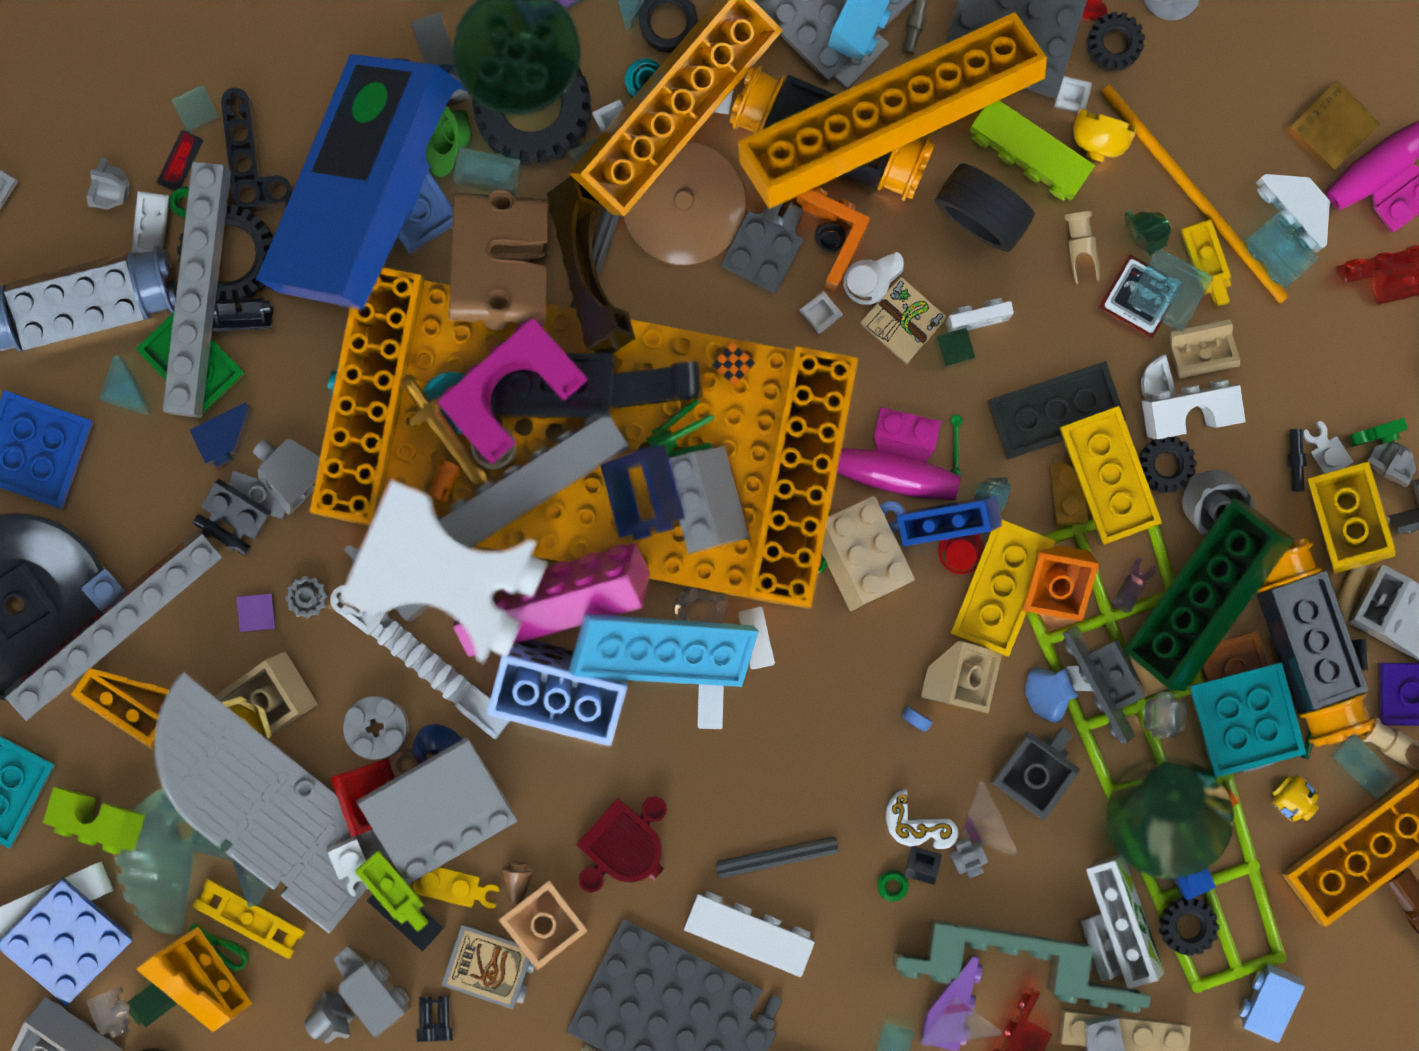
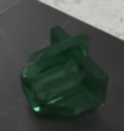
M1130 210L1125 212V225L1131 231L1136 244L1142 250L1145 249L1151 256L1156 251L1167 246L1171 226L1164 214L1141 211L1134 215Z

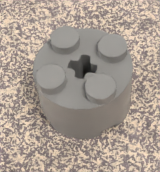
M1210 470L1193 475L1189 479V484L1184 492L1182 501L1186 517L1205 537L1232 499L1246 502L1255 508L1254 501L1245 487L1234 475L1223 470Z
M373 696L359 700L347 711L343 724L344 737L352 751L358 756L373 760L395 755L404 746L410 732V723L405 710L398 703L386 697ZM374 719H376L377 723H383L384 729L379 731L380 736L378 737L376 733H371L369 727L373 726Z

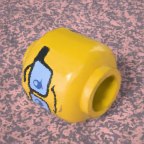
M1289 775L1285 776L1271 792L1274 795L1272 800L1274 807L1291 822L1298 821L1301 818L1307 821L1319 809L1316 805L1319 798L1318 791L1300 775L1293 776L1292 778Z

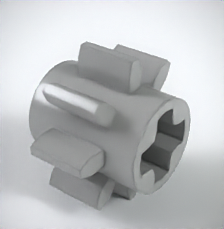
M968 837L955 842L957 850L950 853V856L958 874L967 872L968 877L971 879L984 873L981 865L988 863V860L980 842L977 841L972 844Z

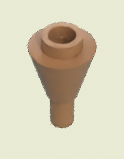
M510 861L508 866L502 867L507 899H509L508 912L524 899L533 873V869L527 867V863L523 861Z

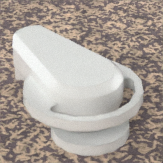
M895 252L877 261L860 260L853 263L844 275V289L847 296L852 301L861 305H871L879 302L886 295L889 284L904 270L902 255ZM849 290H850L853 294H856V295H857L858 297H860V298H863V299H870V298H872V300H860V299H857V298H855V297L849 292Z

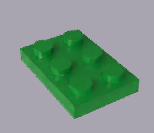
M174 313L135 348L165 381ZM212 338L202 416L246 374Z

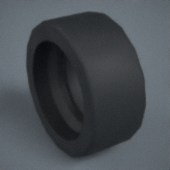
M646 0L641 7L639 25L643 38L653 48L665 52H673L698 22L696 9L691 0ZM662 4H675L686 15V28L676 38H661L651 28V14Z

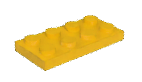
M1120 406L1059 427L1102 545L1162 524Z
M1001 519L1002 526L990 533L951 634L1009 657L1027 614L1026 611L1022 610L1038 551L1053 547L1056 540Z

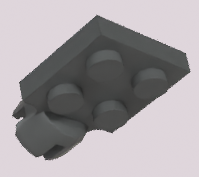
M786 201L770 209L766 205L760 214L748 211L721 266L776 294L804 241L803 238L796 234V227L803 215V209L793 202L790 203L783 217L780 216V213Z

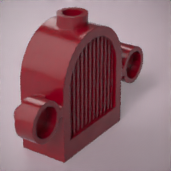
M657 796L647 798L642 805V814L638 815L618 797L576 844L596 863L595 867H587L579 875V885L584 891L594 893L600 890L604 883L605 873H608L618 881L627 883L638 882L645 878L653 882L664 870L659 864L662 853L661 841L655 829L650 825L651 822L662 820L666 815L667 805L662 798Z

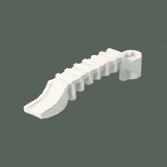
M345 585L337 587L332 592L330 602L335 611L367 635H372L376 638L378 644L386 646L393 656L402 659L405 662L404 665L408 668H413L420 678L430 682L433 689L441 691L443 693L442 697L451 702L453 701L456 704L455 707L492 738L496 740L508 723L511 722V720L487 715L490 698L476 685L471 684L468 678L455 671L456 669L452 665L444 662L440 655L433 653L429 646L417 640L413 633L401 627L402 624L390 618L387 612L381 616H375L359 609V612L355 608L346 605L342 607L343 602L339 599Z

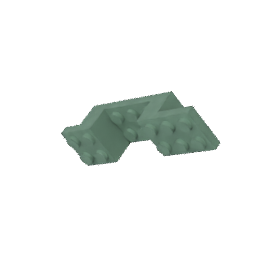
M931 919L925 957L894 952L893 966L896 970H899L901 976L919 979L920 973L930 975L932 981L951 983L952 978L960 979L965 941H967V945L970 948L988 950L989 945L998 946V950L1001 953L1019 955L1020 950L1029 951V955H1032L1033 958L1051 960L1047 988L1060 1001L1077 1003V998L1086 999L1085 1002H1088L1089 1005L1108 1008L1109 1003H1116L1117 1007H1120L1121 1010L1140 1013V1007L1149 1009L1151 996L1142 990L1088 982L1093 948L1086 943Z

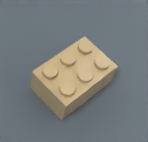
M875 495L828 517L822 554L850 611L915 581Z

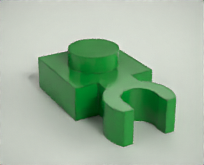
M1401 418L1349 435L1352 447L1381 439L1382 443L1385 444L1401 439L1399 433L1408 430L1405 418Z

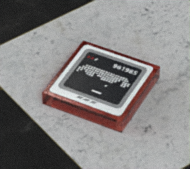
M1129 254L1098 309L1152 340L1184 285Z

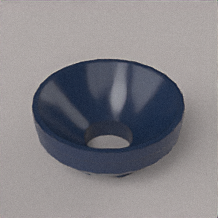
M430 724L424 726L413 741L412 747L415 759L418 764H421L427 760L426 754L437 755L463 739L451 728L444 725Z

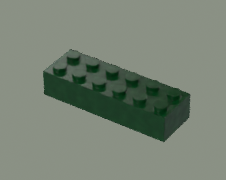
M1232 499L1127 645L1124 652L1168 689L1185 692L1293 543L1294 539L1250 504Z

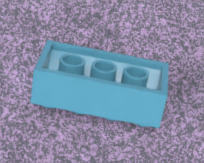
M847 0L832 30L827 47L860 63L865 54L871 57L879 40L874 38L877 28L884 29L892 13L887 10L891 0Z

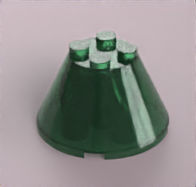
M477 0L461 17L456 28L452 49L456 74L468 94L486 108L509 115L531 114L547 108L560 99L574 81L581 57L580 39L575 23L566 9L556 0Z
M1164 757L1138 764L1120 778L1112 790L1108 801L1106 821L1115 849L1128 864L1152 877L1177 879V877L1194 873L1196 875L1205 871L1223 855L1232 837L1234 811L1225 787L1209 770L1189 760Z

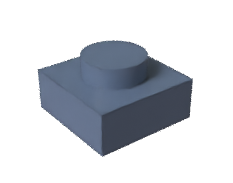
M105 566L80 586L82 591L101 612L126 592Z

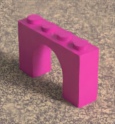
M534 318L521 323L507 341L496 345L491 350L489 357L481 364L471 367L466 377L457 385L449 387L437 402L478 451L492 464L516 444L495 419L491 410L492 391L503 376L520 369L535 371L546 380L564 401L588 380Z

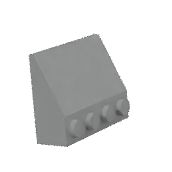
M467 737L357 800L359 807L392 862L408 884L517 822L509 801Z

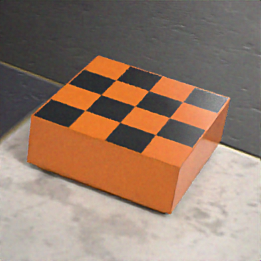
M732 342L714 361L711 367L735 387L753 368L756 362Z

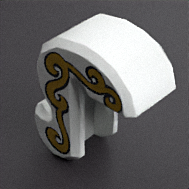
M907 789L896 791L888 800L885 811L888 832L898 843L916 846L933 837L932 846L937 849H945L951 847L956 842L959 833L958 828L950 819L908 820Z

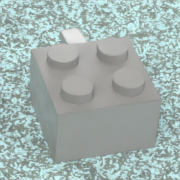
M350 946L333 959L345 979L340 983L339 994L374 1038L411 1008L407 1003L410 1001L409 996L399 985L396 988L388 980L391 974L380 961L375 963L371 959L366 962Z

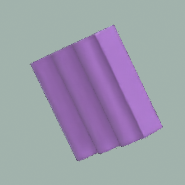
M273 594L237 597L240 632L276 629Z

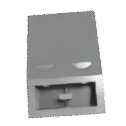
M1382 564L1375 570L1348 624L1419 661V584Z

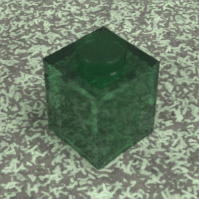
M967 328L936 336L934 343L942 370L963 365L975 359Z
M153 983L127 1002L130 1006L128 1012L132 1019L138 1025L143 1024L145 1028L178 1005L177 1002Z

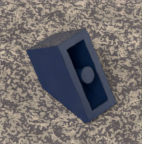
M245 402L190 429L191 435L206 464L210 466L215 464L216 468L231 462L233 460L232 455L239 452L253 412L249 404Z

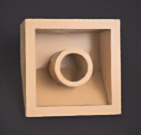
M550 881L499 919L537 970L588 931Z

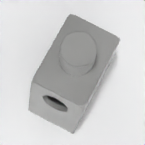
M263 439L253 450V454L263 461L258 468V478L285 512L291 515L314 491L320 456L292 439H286L277 449L266 439Z

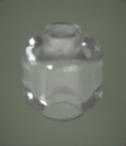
M1157 692L1156 698L1147 700L1145 704L1144 728L1152 732L1151 737L1161 739L1177 738V734L1183 732L1185 728V703L1175 699V693Z

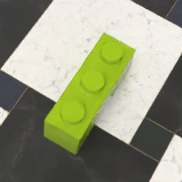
M53 787L43 823L53 826L54 833L66 837H72V834H76L79 836L77 841L96 846L97 842L103 844L102 850L120 855L121 850L135 851L145 818L144 814L121 806L102 803L99 815L95 820L93 809L97 798L72 789Z

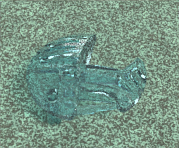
M164 788L148 796L133 810L145 815L135 851L121 850V855L115 856V865L121 866V873L116 875L118 883L124 884L127 890L121 891L126 902L135 904L140 911L134 910V913L147 925L161 933L182 935L192 865L196 851L232 861L248 907L259 905L262 902L269 886L225 853V850L231 844L228 839L225 838L217 847L195 828H193V833L188 839L183 838L179 834V825L183 821H187L175 809Z

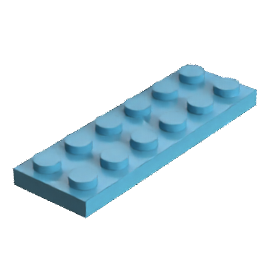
M585 614L569 671L574 677L742 687L759 631L753 625Z

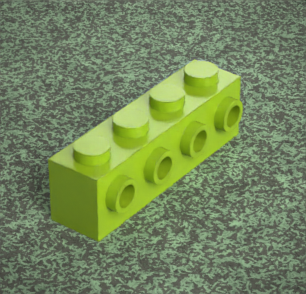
M1000 100L984 107L969 130L973 134L972 139L984 148L991 146L999 152L997 156L1001 160L1012 166L1016 163L1024 169L1023 174L1036 183H1039L1041 180L1050 187V193L1061 200L1067 198L1071 201L1096 166Z

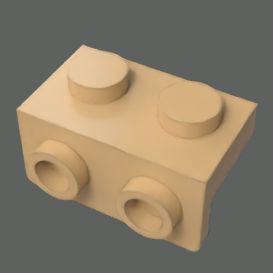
M1230 319L1224 321L1214 320L1208 324L1196 327H1182L1170 333V352L1179 379L1240 366L1241 359L1232 335L1233 324Z

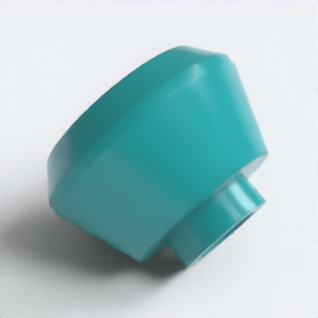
M641 58L630 64L625 73V86L632 97L637 94L655 73L660 64L649 58Z

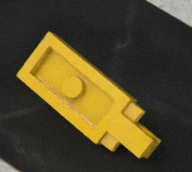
M1208 219L1181 228L1180 232L1198 284L1202 288L1204 295L1210 293L1215 308L1227 305L1230 299L1226 288L1231 286V274L1212 220Z

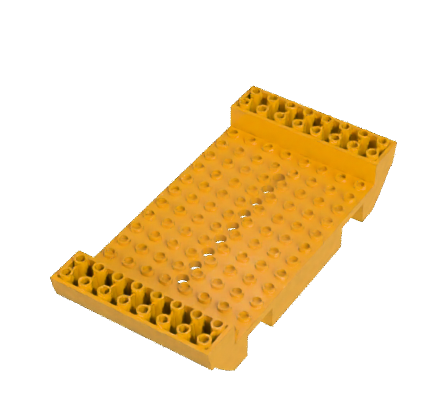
M382 268L363 310L352 307L349 310L309 512L371 527L391 480L432 498L436 516L439 515L441 519L451 513L449 507L463 498L470 501L478 496L476 490L479 488L472 483L427 421L414 426L409 424L411 417L420 408L407 390H402L400 380L408 374H413L417 377L418 380L416 382L423 391L429 381L441 373L457 372L466 375L471 367L481 364L489 357L491 350L496 345L507 341L519 325H515V322H510L502 330H492L486 327L482 320H478V322L450 321V285L426 281L419 274ZM546 303L545 325L542 328L564 353H596L588 350L584 344V335L580 320L576 314L577 309ZM631 319L636 339L614 353L616 356L614 374L671 367V364L680 362H699L703 397L697 398L699 404L668 430L674 433L710 414L714 415V420L676 439L679 446L677 448H687L711 443L713 445L712 448L725 446L750 538L688 554L663 462L666 459L664 457L657 461L655 456L651 459H644L639 455L640 445L647 442V437L653 435L652 430L663 425L694 400L691 399L612 409L611 419L627 442L628 449L474 546L503 552L514 549L531 540L537 543L532 556L541 560L558 563L561 561L570 562L577 560L588 553L597 554L608 551L619 544L628 545L636 542L650 572L649 581L656 582L657 580L714 591L717 594L811 608L858 358L798 346L795 347V350H789ZM732 342L756 362L753 368L735 387L711 367L714 361ZM502 418L501 426L509 430L516 440L517 452L515 459L509 466L501 470L486 469L482 465L480 467L486 473L489 482L493 481L495 485L505 479L503 473L511 467L519 464L522 468L532 461L530 456L543 447H546L549 451L559 444L547 438L546 431L549 426L558 424L563 427L564 434L570 430L577 433L585 428L583 422L588 418H527L532 421L533 430L526 436L519 435L515 430L516 423L523 418ZM464 433L457 434L472 454V442ZM442 460L460 466L458 471L460 477L456 476L447 502L428 495L439 470L436 466L437 464L441 465Z

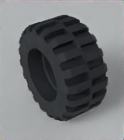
M524 42V47L516 48L515 44L506 47L507 52L502 55L497 52L491 57L492 62L488 66L484 64L480 70L481 76L479 80H475L472 109L479 132L484 141L489 144V147L496 154L500 153L503 155L504 159L509 162L518 161L522 166L531 167V163H539L540 166L548 165V161L555 158L559 161L565 157L567 151H573L579 145V139L581 136L584 137L588 130L587 125L588 121L591 120L592 110L587 80L581 73L578 64L568 58V54L562 50L558 52L553 50L551 45L543 43L539 47L534 46V42ZM527 78H541L549 81L556 87L561 97V110L558 118L549 127L536 132H525L516 129L508 122L503 111V100L506 92L515 83Z

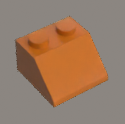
M1055 546L1039 550L1022 610L1082 622L1099 562L1087 550L1066 546Z

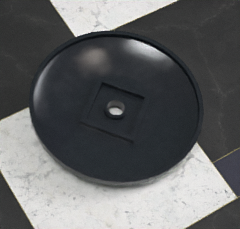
M24 513L0 514V700H7L4 691L100 611L80 588L81 585L103 568L97 556L73 531L60 523L37 515ZM15 596L20 597L24 601L23 609L18 613L9 612L5 606L7 600Z

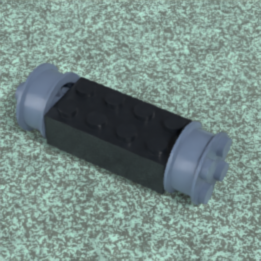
M157 245L153 247V252L137 256L133 252H127L8 282L7 285H0V352L13 348L21 352L141 321L144 318L150 319L151 313L167 309L174 313L178 282L176 279L172 280L169 268H172V262L168 250L162 251Z

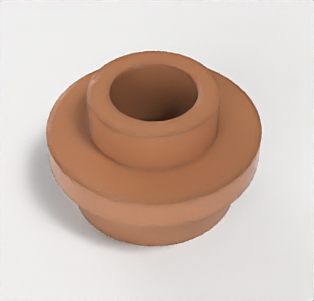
M402 749L393 756L391 769L396 777L407 772L401 766L404 759L408 758L412 761V768L419 765L413 750Z

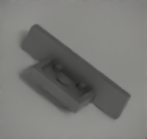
M1074 626L1063 632L1065 637L1064 645L1067 651L1074 655L1079 663V673L1082 679L1090 684L1095 693L1093 695L1097 707L1105 712L1109 720L1110 732L1116 739L1120 740L1121 744L1130 741L1135 737V734L1121 708L1147 696V693L1119 640L1117 639L1091 652L1078 627Z

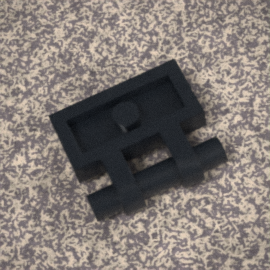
M218 479L214 482L202 505L203 509L211 513L210 518L207 519L198 514L192 524L200 528L202 534L210 538L212 536L225 544V549L232 553L236 551L246 557L251 550V546L242 541L244 536L246 535L255 540L262 531L271 511L221 479ZM221 520L235 528L233 534L219 526Z

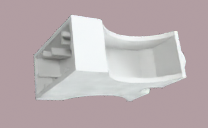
M391 480L339 600L375 616H381L395 607L411 603H425L439 607L454 616L464 626L473 641L477 660L486 662L491 651L507 657L522 621L508 616V611L495 605L493 600L494 594L498 590L504 589L514 594L518 591L533 597L547 562L532 556L537 543L531 540L514 549L497 553L478 552L461 546L442 528L436 517L432 498Z

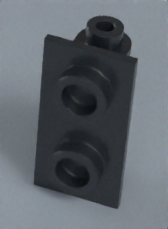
M264 298L242 299V308H237L235 300H216L212 331L228 332L231 330L271 329L274 308L271 307V301H265Z

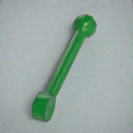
M956 414L950 419V424L953 426V468L950 472L961 476L962 471L959 469V426H961L963 419L960 415Z

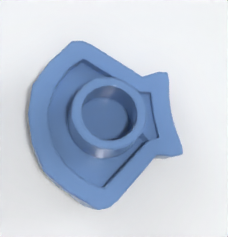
M1034 667L1028 673L1025 695L1033 712L1050 722H1060L1064 717L1070 699L1078 696L1069 680L1066 669L1054 672L1041 667Z

